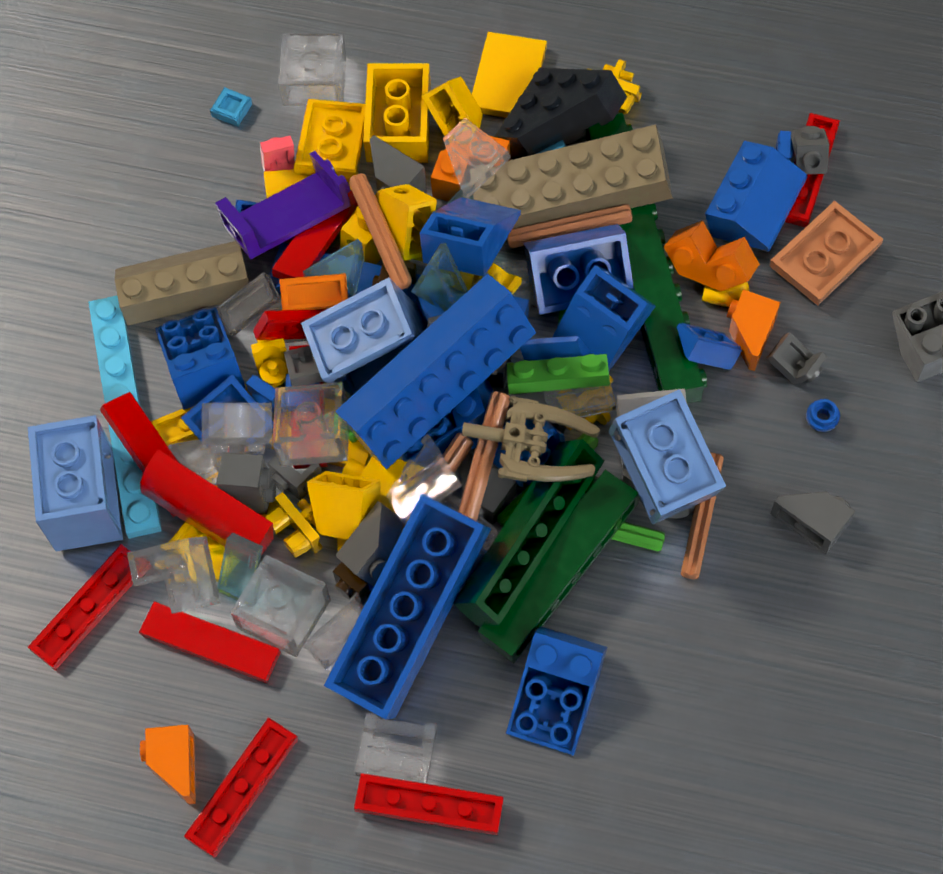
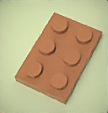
M833 201L770 260L769 266L818 306L882 245L883 238L836 201Z

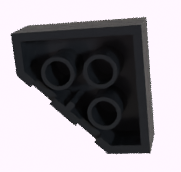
M539 68L494 137L510 141V160L537 154L561 140L568 146L584 137L583 131L598 122L601 127L611 122L627 99V96L611 70Z

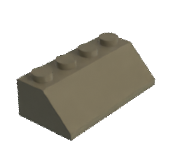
M236 241L115 269L114 281L119 307L127 326L253 297L242 248Z

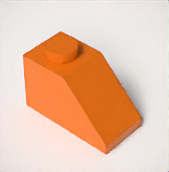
M743 289L739 301L733 299L727 313V318L731 319L729 332L734 342L741 347V356L748 369L755 371L776 321L781 302Z
M177 725L145 728V740L140 741L141 761L146 762L152 773L187 804H196L194 733L190 726Z

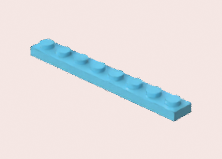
M118 296L89 301L104 401L107 403L131 392L140 405L127 325L119 307ZM108 423L126 535L130 539L161 532L158 505L143 495L140 490V481L143 473Z

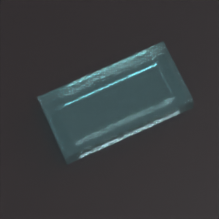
M232 533L226 539L217 592L248 605L253 599L263 546Z

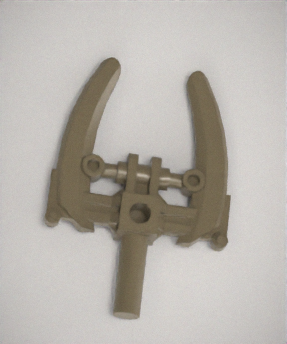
M511 396L509 398V405L512 407L507 411L506 419H510V423L506 422L505 429L463 423L461 436L502 442L501 450H506L505 454L501 453L500 463L503 468L498 470V477L501 479L508 478L527 482V479L543 482H562L590 477L595 473V466L592 464L578 466L540 465L538 457L541 453H545L548 433L542 429L546 421L576 429L593 438L599 436L600 429L596 425L572 412L541 404L536 400ZM526 419H534L533 424L535 428L533 430L526 428ZM524 450L529 451L531 454L528 462L520 460L521 452Z

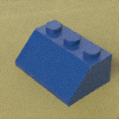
M744 141L705 213L711 236L730 242L745 237L750 247L769 252L807 179V174L774 147Z
M618 224L523 243L528 274L540 315L567 309L576 291L594 265L604 268L634 290L626 233Z

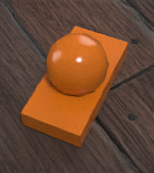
M346 273L279 279L282 310L329 309L348 299Z

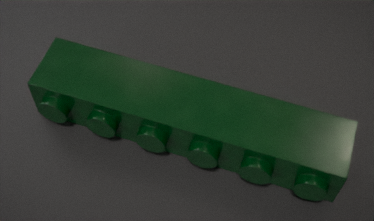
M583 439L559 442L544 465L578 466L592 464L595 466L594 475L562 482L533 481L453 602L476 625H500L605 462Z
M606 469L600 477H594L585 491V496L570 514L500 625H478L480 627L478 633L481 640L513 664L531 643L535 631L540 626L543 627L639 504V493Z

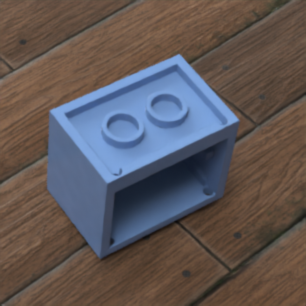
M390 277L301 323L322 380L347 400L427 329L418 306Z
M680 389L614 419L608 432L636 491L639 493V498L652 525L715 497L726 487ZM616 435L621 437L620 441L615 440ZM651 510L655 512L653 515H650Z
M93 415L28 427L36 523L54 550L57 552L123 540L112 445L97 416Z

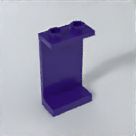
M316 151L309 153L316 173L240 213L226 197L215 202L223 226L250 259L351 206L347 194L351 191L350 186L343 175L338 176L333 165L328 159L323 160Z

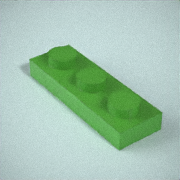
M589 354L566 358L555 357L552 359L522 360L507 363L509 395L610 385L607 354Z

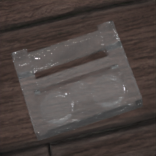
M367 712L354 771L355 775L360 776L361 773L427 784L438 724L426 722V725L391 719L385 720L384 718H378V715ZM376 732L423 739L422 746L419 747L374 739Z

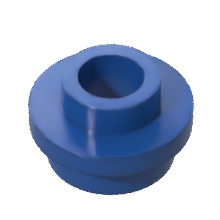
M820 399L809 405L806 412V420L817 431H831L839 423L840 411L832 401ZM825 414L828 420H821L817 415Z

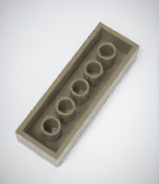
M656 124L470 170L474 200L521 210V215L512 229L623 204H629L630 208L673 199L664 146Z

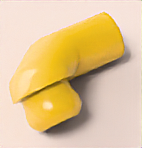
M745 282L724 291H718L705 285L702 301L730 307L733 299L739 301L743 289L749 291V284Z

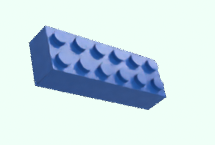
M486 274L335 412L363 447L387 470L534 336L536 331L512 293L489 274Z
M421 494L324 686L385 720L396 718L491 528L429 496Z

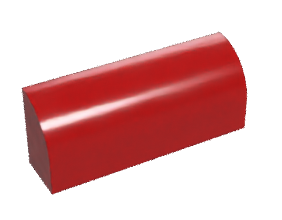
M159 449L154 453L140 481L141 493L255 566L274 539L273 523Z

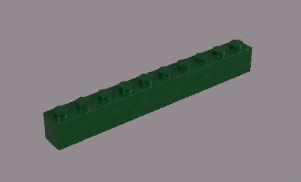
M618 113L611 122L602 127L598 122L586 129V141L631 131L633 128L631 124H626L623 113ZM652 203L631 208L632 222L619 226L626 233L634 290L656 306L640 330L658 391L685 388L687 403L701 401L703 389L708 385L707 376L704 368H699L696 362L689 361L686 358L677 326L679 323L690 324L687 311H682L679 302H682V293L679 284H674L671 275L674 274V268L669 256H665L663 247L666 241L663 229H657L655 223L658 220L656 205Z

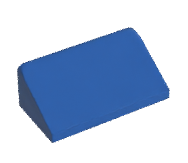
M679 323L677 326L684 354L689 361L730 370L742 352L741 347L723 332L685 323Z
M578 336L529 339L520 347L523 359L527 361L592 354V351Z

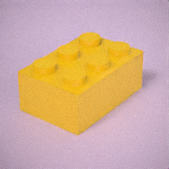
M429 63L367 64L363 138L366 162H373L370 138L375 135L416 162L428 163L430 110L421 96L431 90Z

